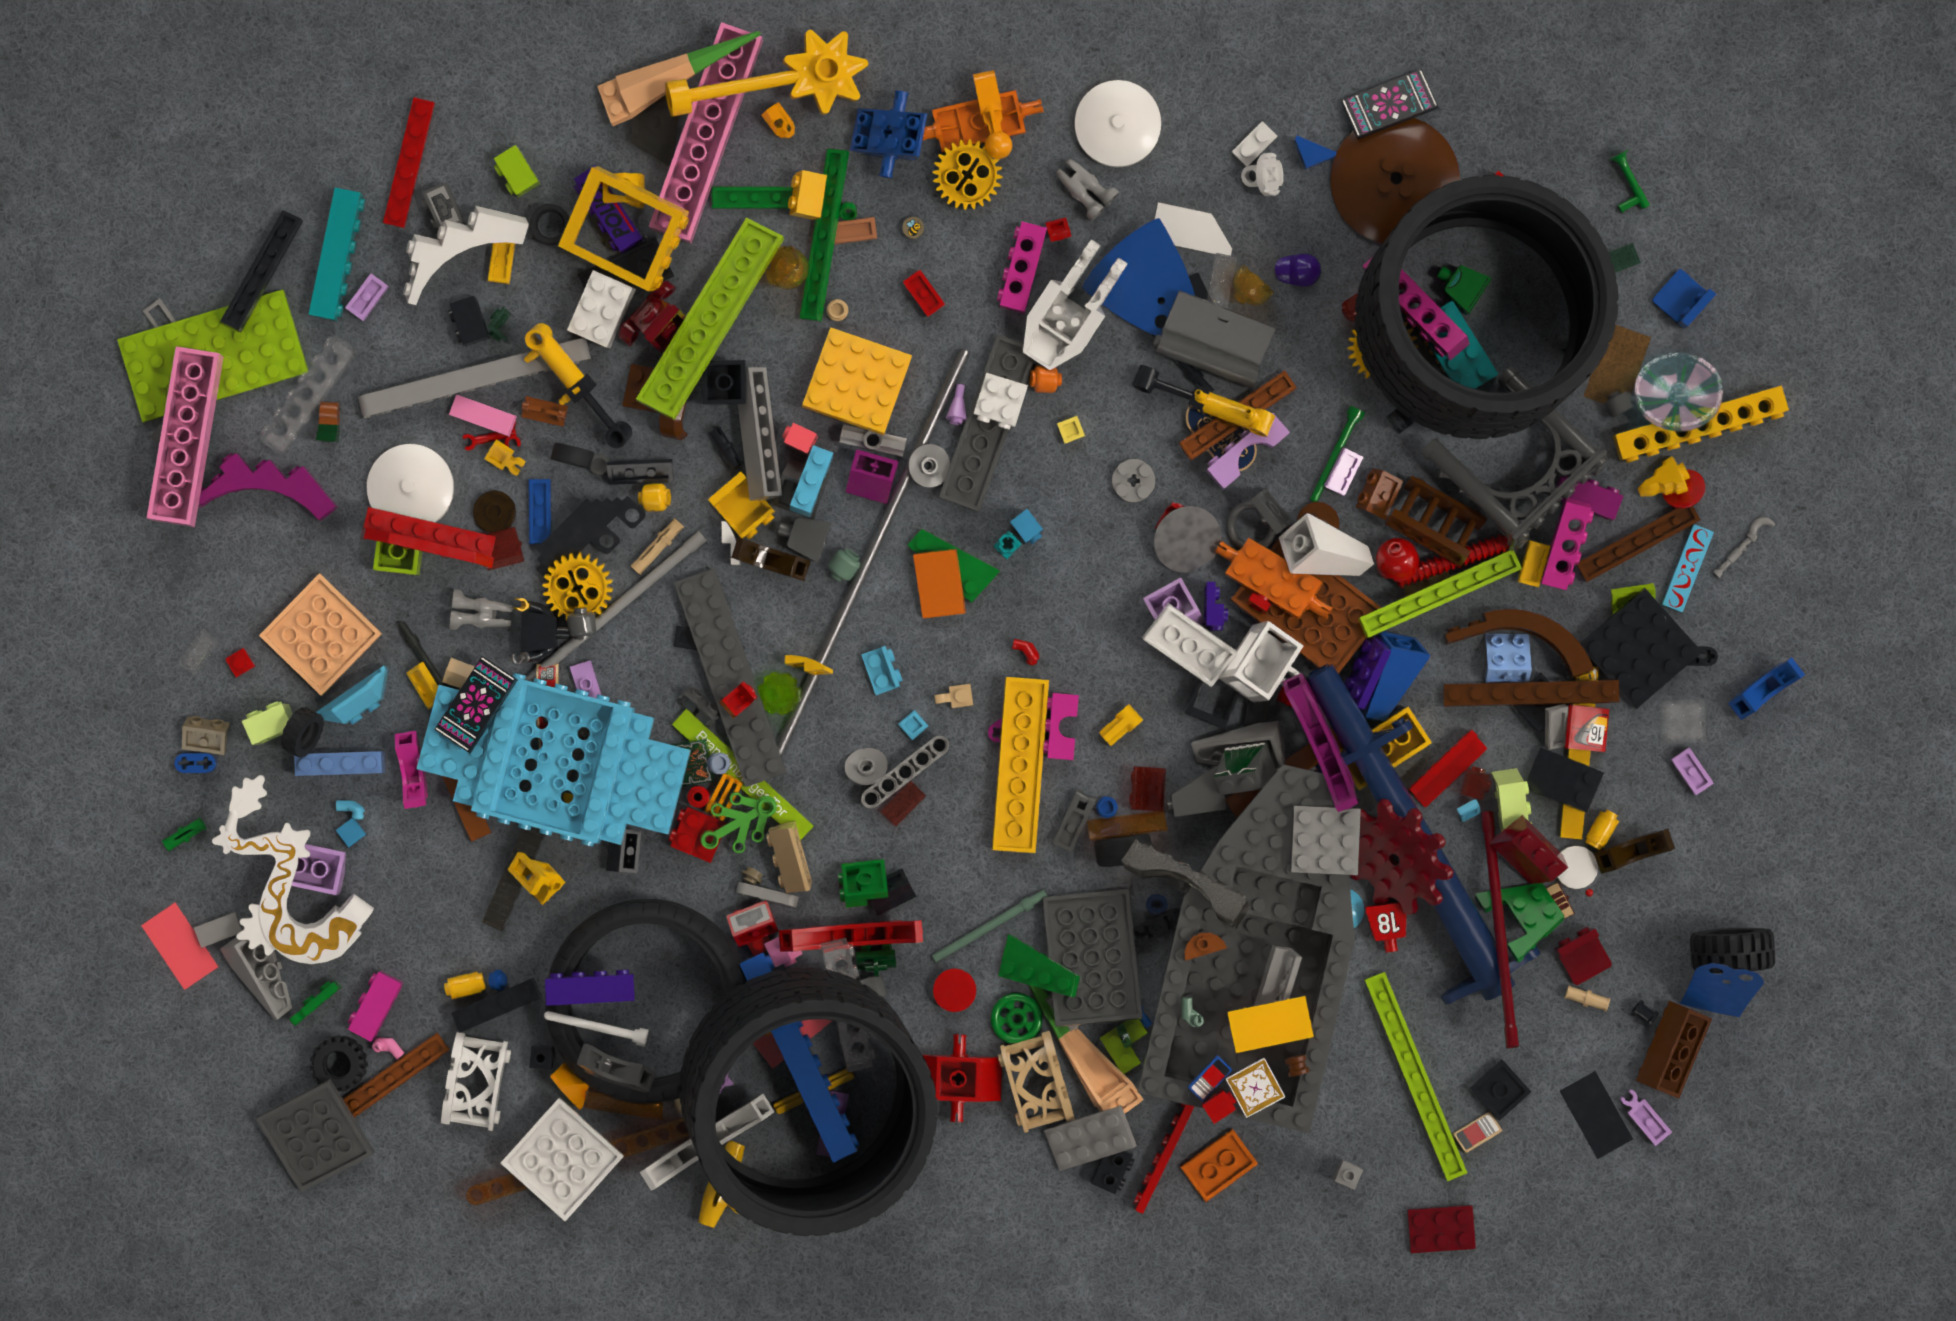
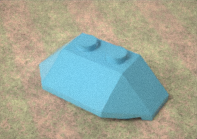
M383 665L318 710L317 713L321 714L325 721L342 724L351 723L354 725L363 718L361 714L367 710L371 713L381 706L379 702L384 697L389 669Z

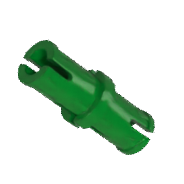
M199 817L187 826L179 827L177 832L163 839L162 842L165 848L171 851L184 842L188 843L193 836L206 830V825Z

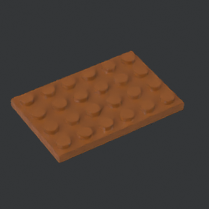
M1278 539L1270 551L1285 559L1280 540ZM1310 574L1322 581V585L1316 594L1317 599L1333 608L1326 620L1311 610H1306L1300 619H1297L1269 602L1271 604L1269 610L1263 615L1246 604L1254 592L1244 586H1241L1231 598V602L1258 623L1269 621L1302 644L1303 648L1299 654L1314 666L1320 668L1327 663L1329 665L1333 664L1338 674L1366 639L1358 618L1382 608L1340 575ZM1269 630L1271 633H1273L1275 636H1277L1279 639H1281L1284 643H1288L1287 641H1285L1284 639H1282L1280 636H1278L1277 634H1275L1273 631Z

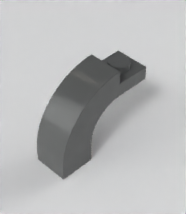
M589 1044L583 1045L577 1061V1065L584 1068L585 1072L597 1078L642 1092H650L656 1075L654 1070L643 1064L617 1059Z

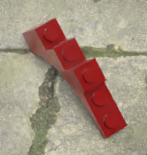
M887 920L779 930L780 952L863 945L923 942V929L921 920Z

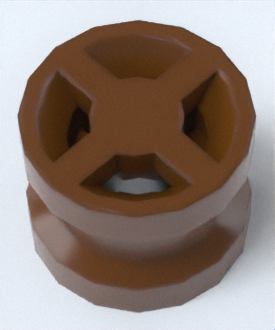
M1305 1054L1284 1059L1285 1064L1289 1068L1287 1072L1288 1077L1310 1072L1309 1067L1305 1064Z

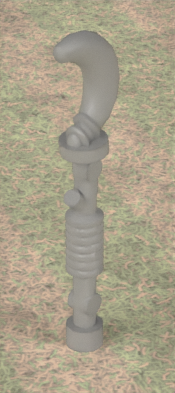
M1760 517L1751 523L1749 533L1746 535L1748 538L1738 548L1734 549L1719 569L1713 572L1718 578L1723 575L1722 572L1731 563L1733 564L1741 556L1742 551H1747L1746 546L1751 541L1753 543L1756 541L1759 527L1763 525L1775 526V523L1770 518Z

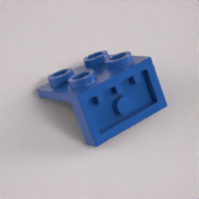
M1679 269L1654 296L1652 302L1684 329L1690 325L1714 298L1716 293L1711 289L1706 291L1685 271Z

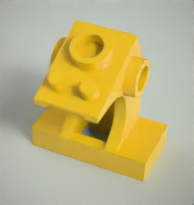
M522 852L516 854L508 868V871L542 905L566 883L549 863L532 860ZM532 874L529 880L525 878L527 875Z

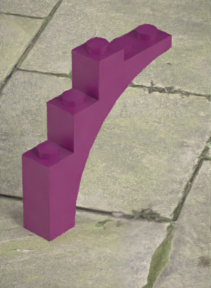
M230 453L222 460L223 464L219 467L224 474L216 475L210 481L212 484L206 489L204 487L201 488L198 508H202L212 500L231 492L268 490L293 498L305 506L320 521L324 520L338 508L306 467H295L288 473L290 477L286 478L272 460L261 461L255 466L257 470L253 471L238 453L234 455Z
M1300 673L1282 682L1284 690L1316 755L1334 806L1338 812H1341L1358 804L1353 787L1355 786L1353 778L1340 754L1337 741L1326 723L1324 712L1303 673Z

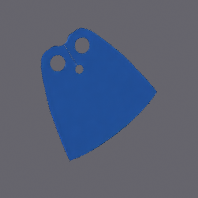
M1157 218L1141 226L1117 244L1096 265L1082 285V288L1093 297L1118 258L1128 263L1102 305L1127 322L1155 336L1156 334L1160 335L1162 331L1161 328L1155 325V318L1158 315L1168 317L1169 310L1172 308L1178 291L1180 290L1195 296L1185 265L1160 218ZM1163 297L1165 299L1164 304H1159L1157 299Z

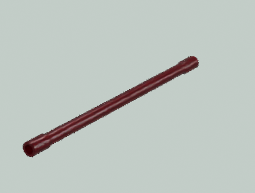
M1485 811L1480 814L1486 849L1505 1023L1506 1048L1519 1047V1039L1515 1022L1497 850L1489 843L1495 838L1494 812Z

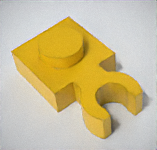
M497 439L484 458L501 470L505 466L508 467L509 471L516 476L519 474L520 469L516 468L515 465L523 467L526 463L520 457H513L514 450Z

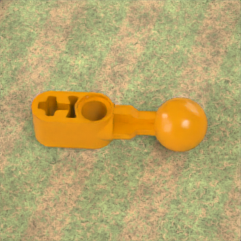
M991 70L973 74L980 113L983 116L984 123L988 125L990 134L985 141V150L990 157L1003 159L1012 150V140L1009 135L1002 132V105L995 72Z

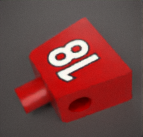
M1394 902L1384 905L1365 906V915L1374 941H1384L1385 953L1398 951L1396 938L1406 937L1407 916L1403 912L1400 903Z

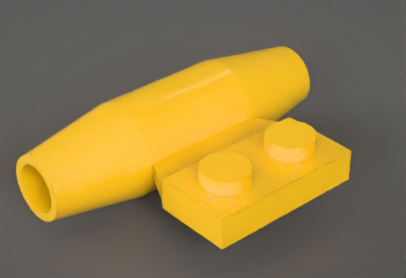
M729 1140L724 1148L736 1160L742 1163L745 1146ZM709 1181L703 1195L698 1222L714 1228L728 1204L715 1191Z

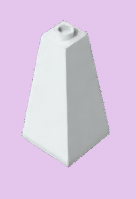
M1308 513L1279 536L1289 571L1293 574L1360 576L1374 565L1367 545Z

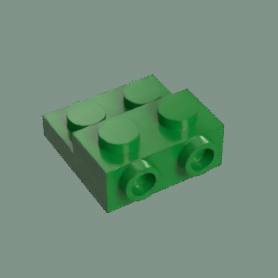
M884 859L841 864L842 873H838L839 886H843L844 889L839 890L840 900L845 902L846 908L867 906V900L888 897Z

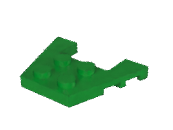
M1543 883L1501 889L1502 904L1506 905L1525 936L1508 943V949L1517 963L1521 962L1524 956L1531 949L1533 950L1543 937L1546 938L1564 920V914ZM1490 891L1475 894V899L1483 912L1491 911Z

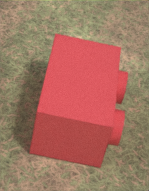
M795 423L791 427L787 426L782 436L785 439L784 443L786 446L809 456L812 446L815 445L818 439L816 433Z

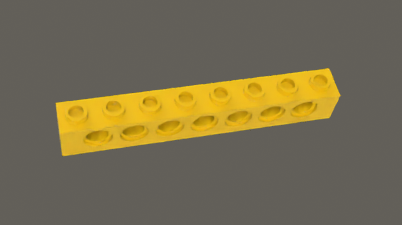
M1782 385L1721 403L1718 411L1707 408L1698 410L1712 417V419L1706 418L1695 411L1690 412L1697 420H1703L1706 423V429L1700 431L1696 428L1685 431L1684 437L1677 436L1675 432L1676 427L1681 426L1680 416L1675 417L1672 431L1669 430L1672 418L1664 420L1660 427L1650 424L1616 434L1612 437L1619 460H1626V463L1639 460L1638 455L1646 453L1647 457L1659 454V449L1667 447L1668 451L1680 448V443L1688 441L1690 445L1700 442V437L1709 435V439L1722 435V430L1729 429L1731 433L1743 429L1742 425L1746 423L1754 426L1764 423L1763 418L1771 416V420L1784 417L1783 412L1789 411ZM1760 401L1767 403L1768 410L1766 413L1759 410L1758 405ZM1740 407L1747 410V417L1745 419L1738 416V409ZM1719 413L1726 416L1727 422L1725 425L1718 423L1717 416ZM1656 432L1663 433L1665 437L1663 443L1656 442ZM1636 438H1640L1644 442V447L1641 450L1634 446Z

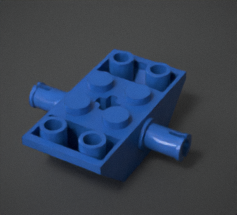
M895 90L893 106L890 110L862 108L857 110L850 151L882 157L880 177L892 179L895 160L916 161L920 155L927 114L905 112L908 92Z

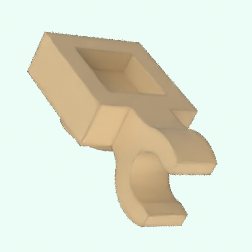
M970 684L950 686L949 693L934 695L936 704L951 702V708L973 705Z

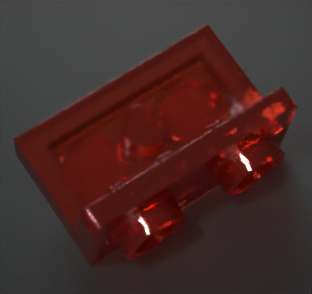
M1134 766L1131 773L1132 792L1129 797L1131 810L1163 812L1166 768Z

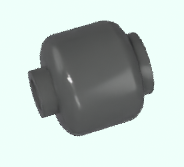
M575 608L574 613L567 616L569 635L574 636L575 640L590 639L591 635L596 632L595 614L587 612V608Z

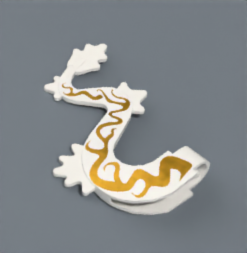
M259 775L253 780L244 778L242 788L237 786L232 788L230 812L226 824L219 827L221 834L214 837L212 843L223 846V853L228 854L230 851L241 855L270 854L275 857L276 863L264 888L260 905L253 903L249 905V910L253 917L240 920L244 930L237 934V939L249 940V949H254L262 944L267 956L276 949L288 959L306 964L328 962L342 956L362 934L359 930L374 908L353 894L340 908L335 905L324 918L315 923L303 924L295 921L287 910V898L298 866V858L310 856V852L305 848V843L310 837V831H295L289 823H285L281 832H269L248 839L239 837L236 831L238 818L259 810L261 803L258 799L267 795V791L263 788L265 781L263 775Z

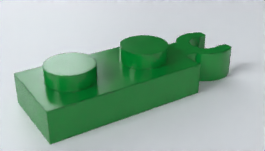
M330 981L326 982L319 988L321 993L316 997L313 995L308 997L303 1002L304 1007L289 1020L294 1026L298 1025L342 987L337 981L332 984Z

